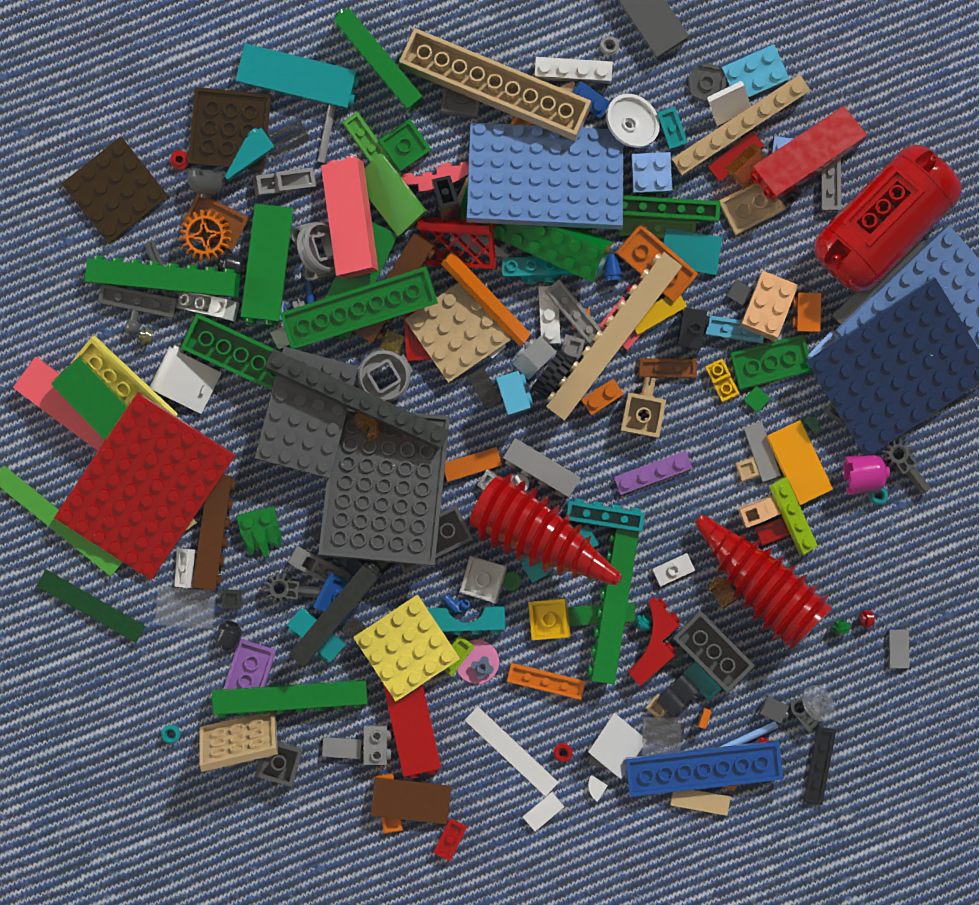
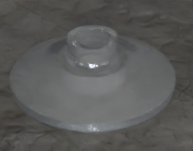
M811 685L804 690L802 702L806 712L813 719L820 722L831 719L835 712V705L829 692L818 685Z

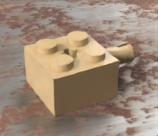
M644 377L642 393H627L620 431L659 438L666 400L653 396L656 379L651 378L650 385H648L650 377ZM642 410H645V414L648 415V418H645L644 421L638 416V413H641Z

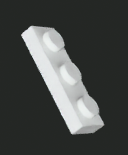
M540 286L538 288L541 337L548 344L560 343L559 308L544 292L550 286Z

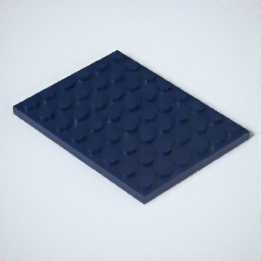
M935 277L805 361L863 456L872 455L979 384V349Z

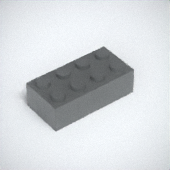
M457 505L440 513L436 558L473 540ZM400 564L404 574L420 566Z
M700 610L672 636L727 693L755 666Z

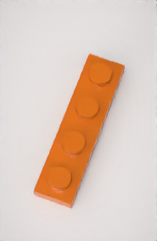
M511 663L507 682L580 700L582 699L586 683L584 680Z

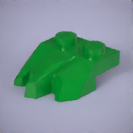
M274 506L236 515L243 543L250 556L258 548L265 559L270 555L269 545H273L275 548L280 547L282 535Z

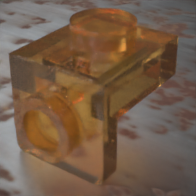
M717 577L710 582L711 585L708 586V589L712 592L722 609H725L738 600L739 597L733 598L735 591L731 585L725 586L726 579L724 577Z

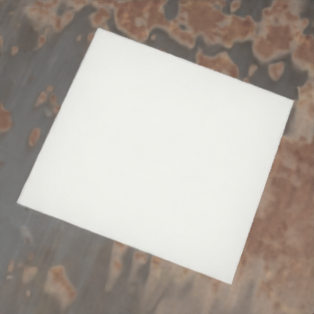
M614 713L589 750V753L622 779L627 771L626 758L636 757L647 739Z

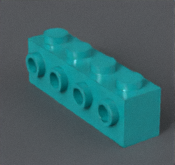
M577 498L568 501L566 516L571 514V522L618 528L639 533L643 530L645 513L641 512L639 508L630 507L629 510H624L622 506L615 504L605 507L602 502L592 501L591 504L584 503L583 499Z

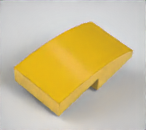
M723 359L705 366L722 404L740 395Z

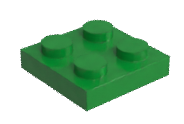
M410 118L378 140L400 172L432 151Z

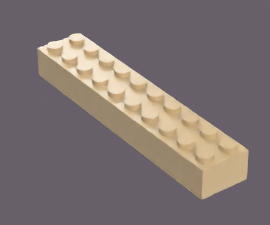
M414 28L399 60L400 69L573 141L577 140L591 108V100Z
M665 252L662 255L659 253L651 262L654 265L650 271L646 268L640 276V279H642L641 283L638 286L636 284L633 285L628 292L631 295L628 300H622L616 308L619 311L615 317L611 315L605 322L606 329L603 332L598 331L593 338L595 341L593 346L585 348L581 354L583 359L580 363L576 361L569 369L572 372L568 378L564 376L557 385L560 387L558 392L555 393L553 391L547 398L548 405L546 407L564 421L681 269L682 265Z

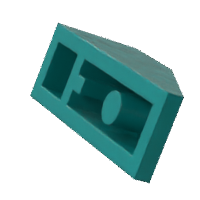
M254 128L247 134L248 137L245 138L225 175L228 181L276 149L262 128Z

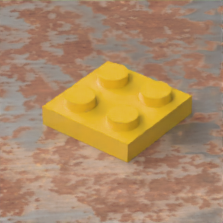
M567 599L528 602L532 640L571 637Z

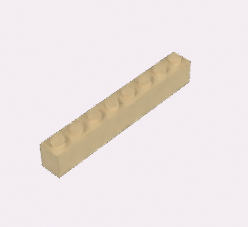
M801 75L796 76L672 158V165L679 176L683 175L809 92V87Z

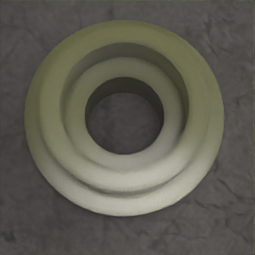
M145 327L144 330L141 329L138 340L141 341L143 346L144 344L149 345L152 338L153 330H149V327Z

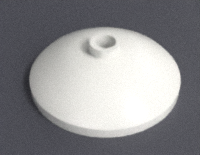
M622 94L614 98L607 107L606 122L612 135L624 145L642 148L652 143L657 137L660 127L659 118L655 109L644 98L634 94Z

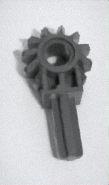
M897 438L896 443L893 440L890 442L891 446L889 444L884 446L888 450L881 451V454H887V457L882 458L884 462L889 460L886 466L890 468L893 465L894 470H898L901 475L906 474L921 494L926 493L930 486L915 468V465L918 463L913 458L914 454L908 453V451L913 450V447L906 448L909 442L905 440L902 443V439ZM897 448L902 452V456L898 460L893 456V452Z
M276 572V580L272 575H269L268 577L272 583L264 582L270 588L263 589V592L270 591L271 594L266 598L270 599L274 596L273 604L279 598L282 605L284 604L283 597L288 602L291 599H298V596L318 598L323 587L300 585V581H292V577L286 581L287 573H283L281 579L279 572ZM276 583H282L285 586L283 593L278 594L275 592L274 586Z

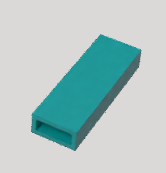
M246 43L244 44L236 76L238 84L331 105L345 110L349 109V105L353 106L355 95L352 93L354 87H358L360 76H357V70Z

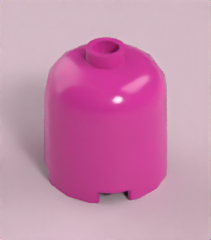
M875 455L845 457L847 462H843L844 480H848L849 487H846L847 494L876 492L884 488L887 478H890L889 466L886 467L882 458Z

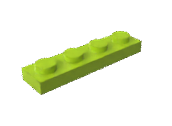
M781 478L771 484L769 488L799 555H804L818 545L788 478Z

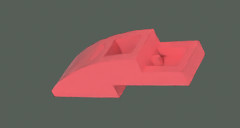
M460 162L459 166H452V163H442L440 167H436L437 175H433V172H424L422 176H414L413 173L402 174L403 177L401 178L408 187L418 186L419 194L433 192L432 179L450 175L454 185L468 177L469 162Z

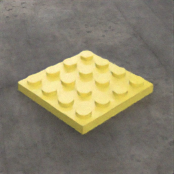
M418 594L353 637L395 701H398L460 659Z

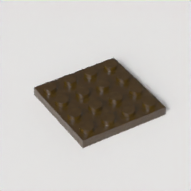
M195 87L188 164L230 168L245 138L248 137L247 134L251 130L262 128L268 136L272 95ZM266 156L246 170L264 171Z
M121 136L61 183L109 244L169 197Z

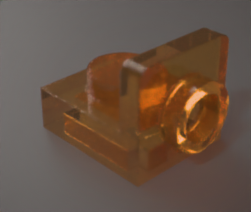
M356 413L354 423L360 430H369L367 441L371 443L373 438L376 439L380 432L378 421Z

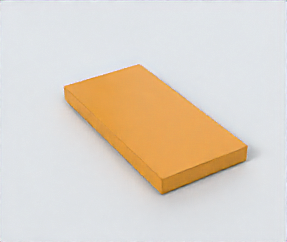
M801 420L765 436L784 477L788 478L799 505L833 490Z

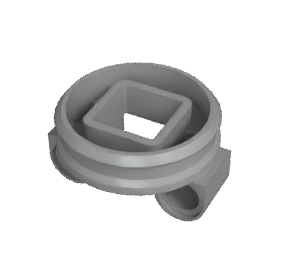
M313 222L293 228L291 237L293 242L297 244L299 256L305 265L303 268L304 277L312 281L330 276V272L335 270L330 227L322 222ZM321 239L326 257L320 258L315 240Z
M380 350L371 353L362 361L356 384L359 389L387 402H392L406 392L410 383V374L413 370L404 354L400 356L392 351ZM389 363L398 381L380 390L370 373Z

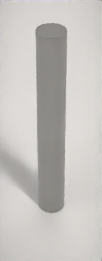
M328 105L317 162L325 163L336 109L335 106Z

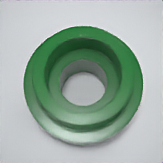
M836 620L831 625V629L837 635L849 633V628L851 627L850 623L846 622V620Z

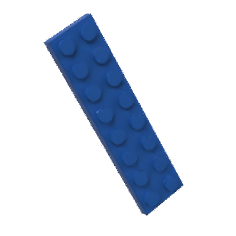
M779 740L626 758L630 797L783 780Z

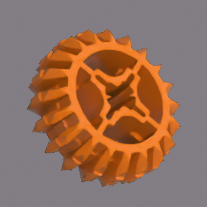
M200 210L199 217L196 212H193L195 217L193 220L188 216L187 220L190 223H182L187 229L180 230L181 234H185L184 237H180V241H186L182 248L189 247L186 253L189 255L194 252L193 259L200 255V261H204L205 256L207 261H211V255L218 259V251L224 255L225 252L221 248L225 247L228 249L229 246L225 244V241L231 242L232 240L226 237V235L232 232L231 230H225V228L229 227V223L222 224L225 218L222 216L217 219L219 216L218 212H215L212 217L211 210L207 211V215H205L204 210ZM206 220L215 222L219 226L220 231L209 230ZM201 221L200 230L191 235L192 228ZM205 230L208 234H212L206 241L203 237H200ZM221 236L218 245L211 250V241ZM191 241H202L205 251L196 249Z

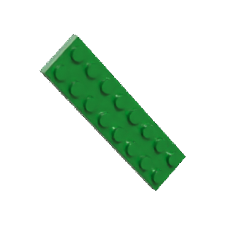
M427 266L281 312L280 316L290 347L296 349L438 304V300Z

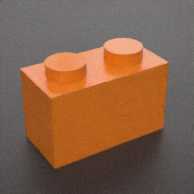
M797 293L796 297L793 298V309H796V316L792 317V328H795V332L819 333L821 326V293Z
M613 378L582 398L581 402L592 416L624 394Z

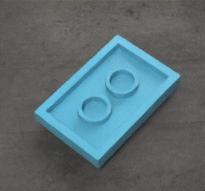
M774 44L721 68L729 87L740 81L744 83L748 98L790 79Z

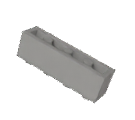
M516 438L503 457L506 460V465L513 469L516 466L522 469L521 474L530 479L534 476L539 479L538 484L546 489L549 486L554 488V493L563 499L565 496L570 497L581 478Z

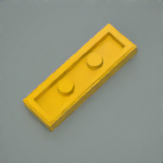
M680 295L674 303L667 297L654 303L634 329L635 333L638 335L687 307L682 296Z

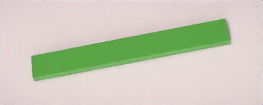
M6 466L0 469V488L109 576L116 572L123 563L122 561L54 519L59 510Z

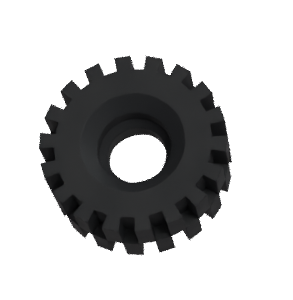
M560 349L531 388L547 399L576 361Z

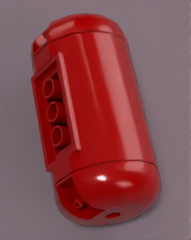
M910 145L905 147L818 234L814 244L817 259L838 282L849 290L859 293L871 290L957 204L962 191L958 176L946 162L942 161L926 146Z

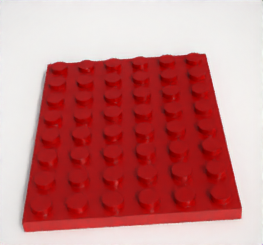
M137 392L54 516V519L152 580L234 459L235 454L143 394Z

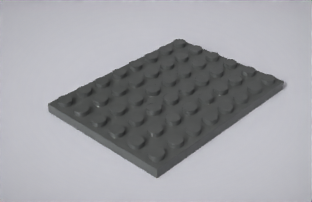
M348 408L331 476L327 478L318 555L322 557L435 567L448 435L442 448L438 450ZM413 413L449 430L450 416Z

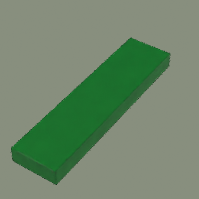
M628 602L625 622L636 621L635 603ZM601 605L568 607L569 625L598 624L599 619H596L597 610L601 608Z

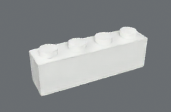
M536 57L535 78L540 80L578 82L580 80L584 83L611 84L613 62Z

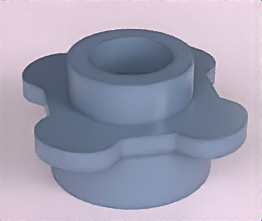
M486 656L481 657V660L477 662L473 661L471 664L479 679L494 671Z

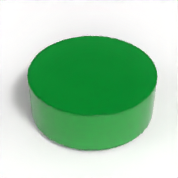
M507 572L505 573L502 585L506 590L514 591L520 586L521 579L517 573Z

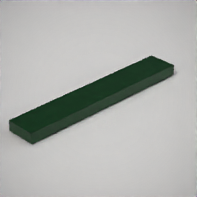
M47 569L36 585L137 643L146 627Z

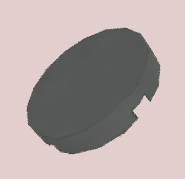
M713 64L699 65L691 72L688 79L690 93L702 102H708L707 97L726 87L724 73L718 66Z

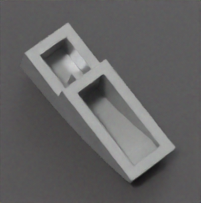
M313 167L256 175L252 178L255 197L316 187Z

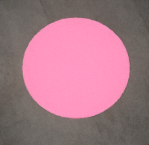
M471 640L469 642L475 647L458 668L457 672L467 682L481 684L489 681L496 674L499 667V657L495 648L488 642ZM486 656L494 671L479 679L471 664L473 661L477 662L481 660V657Z

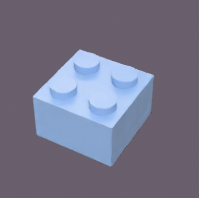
M670 152L631 155L633 195L672 192Z

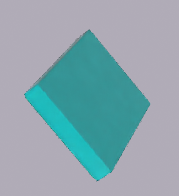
M670 228L665 229L663 243L696 272L717 274L723 237Z

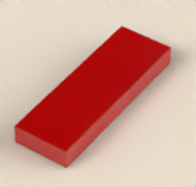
M751 131L707 168L720 182L760 150L764 144Z

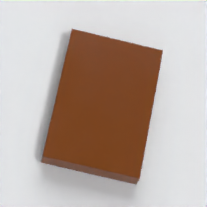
M197 193L183 222L186 224L190 223L187 220L188 216L192 220L195 219L193 212H196L198 217L200 216V210H204L205 215H207L208 210H211L212 217L215 212H218L219 216L217 219L223 216L225 220L222 224L229 223V227L225 228V230H231L232 233L226 235V237L232 240L231 242L225 241V244L229 246L227 250L233 252L250 218L211 198L199 197L200 194ZM206 220L209 230L220 231L219 226L215 222ZM201 221L192 228L191 232L197 233L200 230ZM205 230L201 237L208 240L212 234H208ZM221 236L213 239L211 242L218 245Z

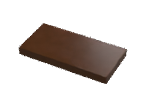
M375 777L370 816L447 824L451 786Z

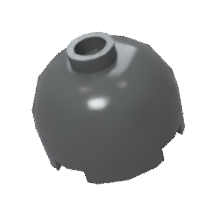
M203 168L188 169L189 187L194 192L199 193V197L211 198V195L218 194L225 186L226 172L219 170L218 173H215V171Z

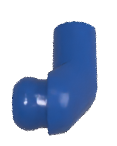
M449 594L442 600L453 613L467 612L471 606L468 600L455 601Z

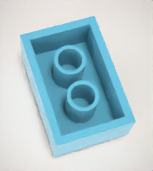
M515 371L496 378L508 417L530 410V405L533 404L530 392H525L524 387L527 383L524 374Z

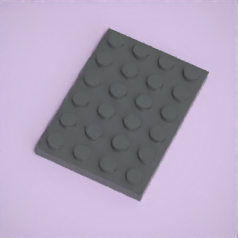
M283 347V354L354 386L359 366ZM276 375L254 459L330 478L348 408Z

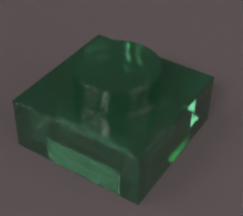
M807 415L801 420L813 435L821 430L819 427L821 423L814 416L810 417Z

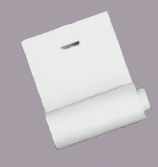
M175 345L173 348L169 347L150 388L202 414L221 372L183 354L185 350Z

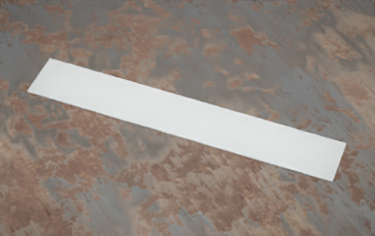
M478 706L465 719L475 731L542 794L547 796L559 783Z

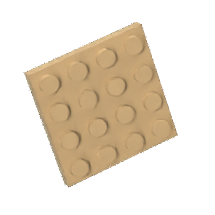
M459 283L438 296V304L419 309L405 319L448 383L511 340L503 328Z
M275 710L268 711V714L265 715L254 714L200 727L201 772L214 771L225 766L232 767L238 763L252 762L259 758H270L278 754Z

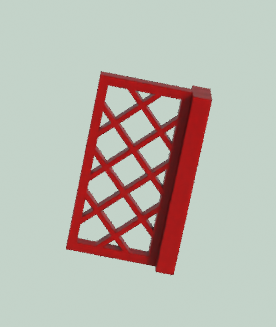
M424 217L417 222V228L421 231L423 238L430 242L426 232H432L437 237L432 244L435 245L440 240L447 247L442 253L435 247L434 250L438 258L436 260L431 259V261L427 260L425 265L442 266L441 263L446 258L444 254L449 249L467 267L496 268L495 223L467 222V219L442 222L441 218ZM445 233H450L455 240L451 244L442 237ZM463 234H467L473 240L469 245L460 238ZM481 235L488 236L489 244L487 246L478 239ZM456 241L464 248L460 254L452 247ZM474 242L482 249L478 255L470 248ZM465 251L474 258L471 262H467L462 257ZM485 252L490 257V263H484L479 256Z

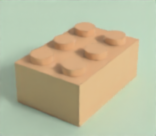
M762 271L739 328L749 330V332L759 336L762 335L764 338L775 342L780 334L798 285Z

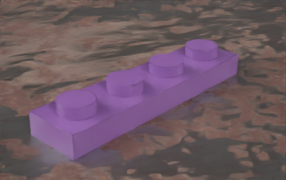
M683 451L615 476L614 479L620 495L690 470L692 465L687 452Z

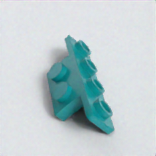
M538 257L502 258V276L521 277V282H525L528 285H533L537 282L554 284L560 279V276L575 275Z

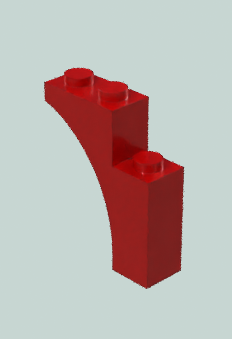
M653 597L648 601L653 617L650 643L640 660L627 671L640 686H643L677 656L674 653L676 649L669 641L667 643L664 641L681 627L678 623L681 620L674 612L670 614L666 609L668 605L661 597L659 599Z

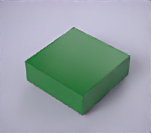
M755 386L743 401L758 413L771 398Z

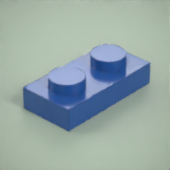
M580 80L571 91V93L591 100L589 112L597 118H601L610 104L607 99Z

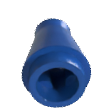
M608 254L605 261L603 278L606 279V283H618L621 281L622 273L617 255Z

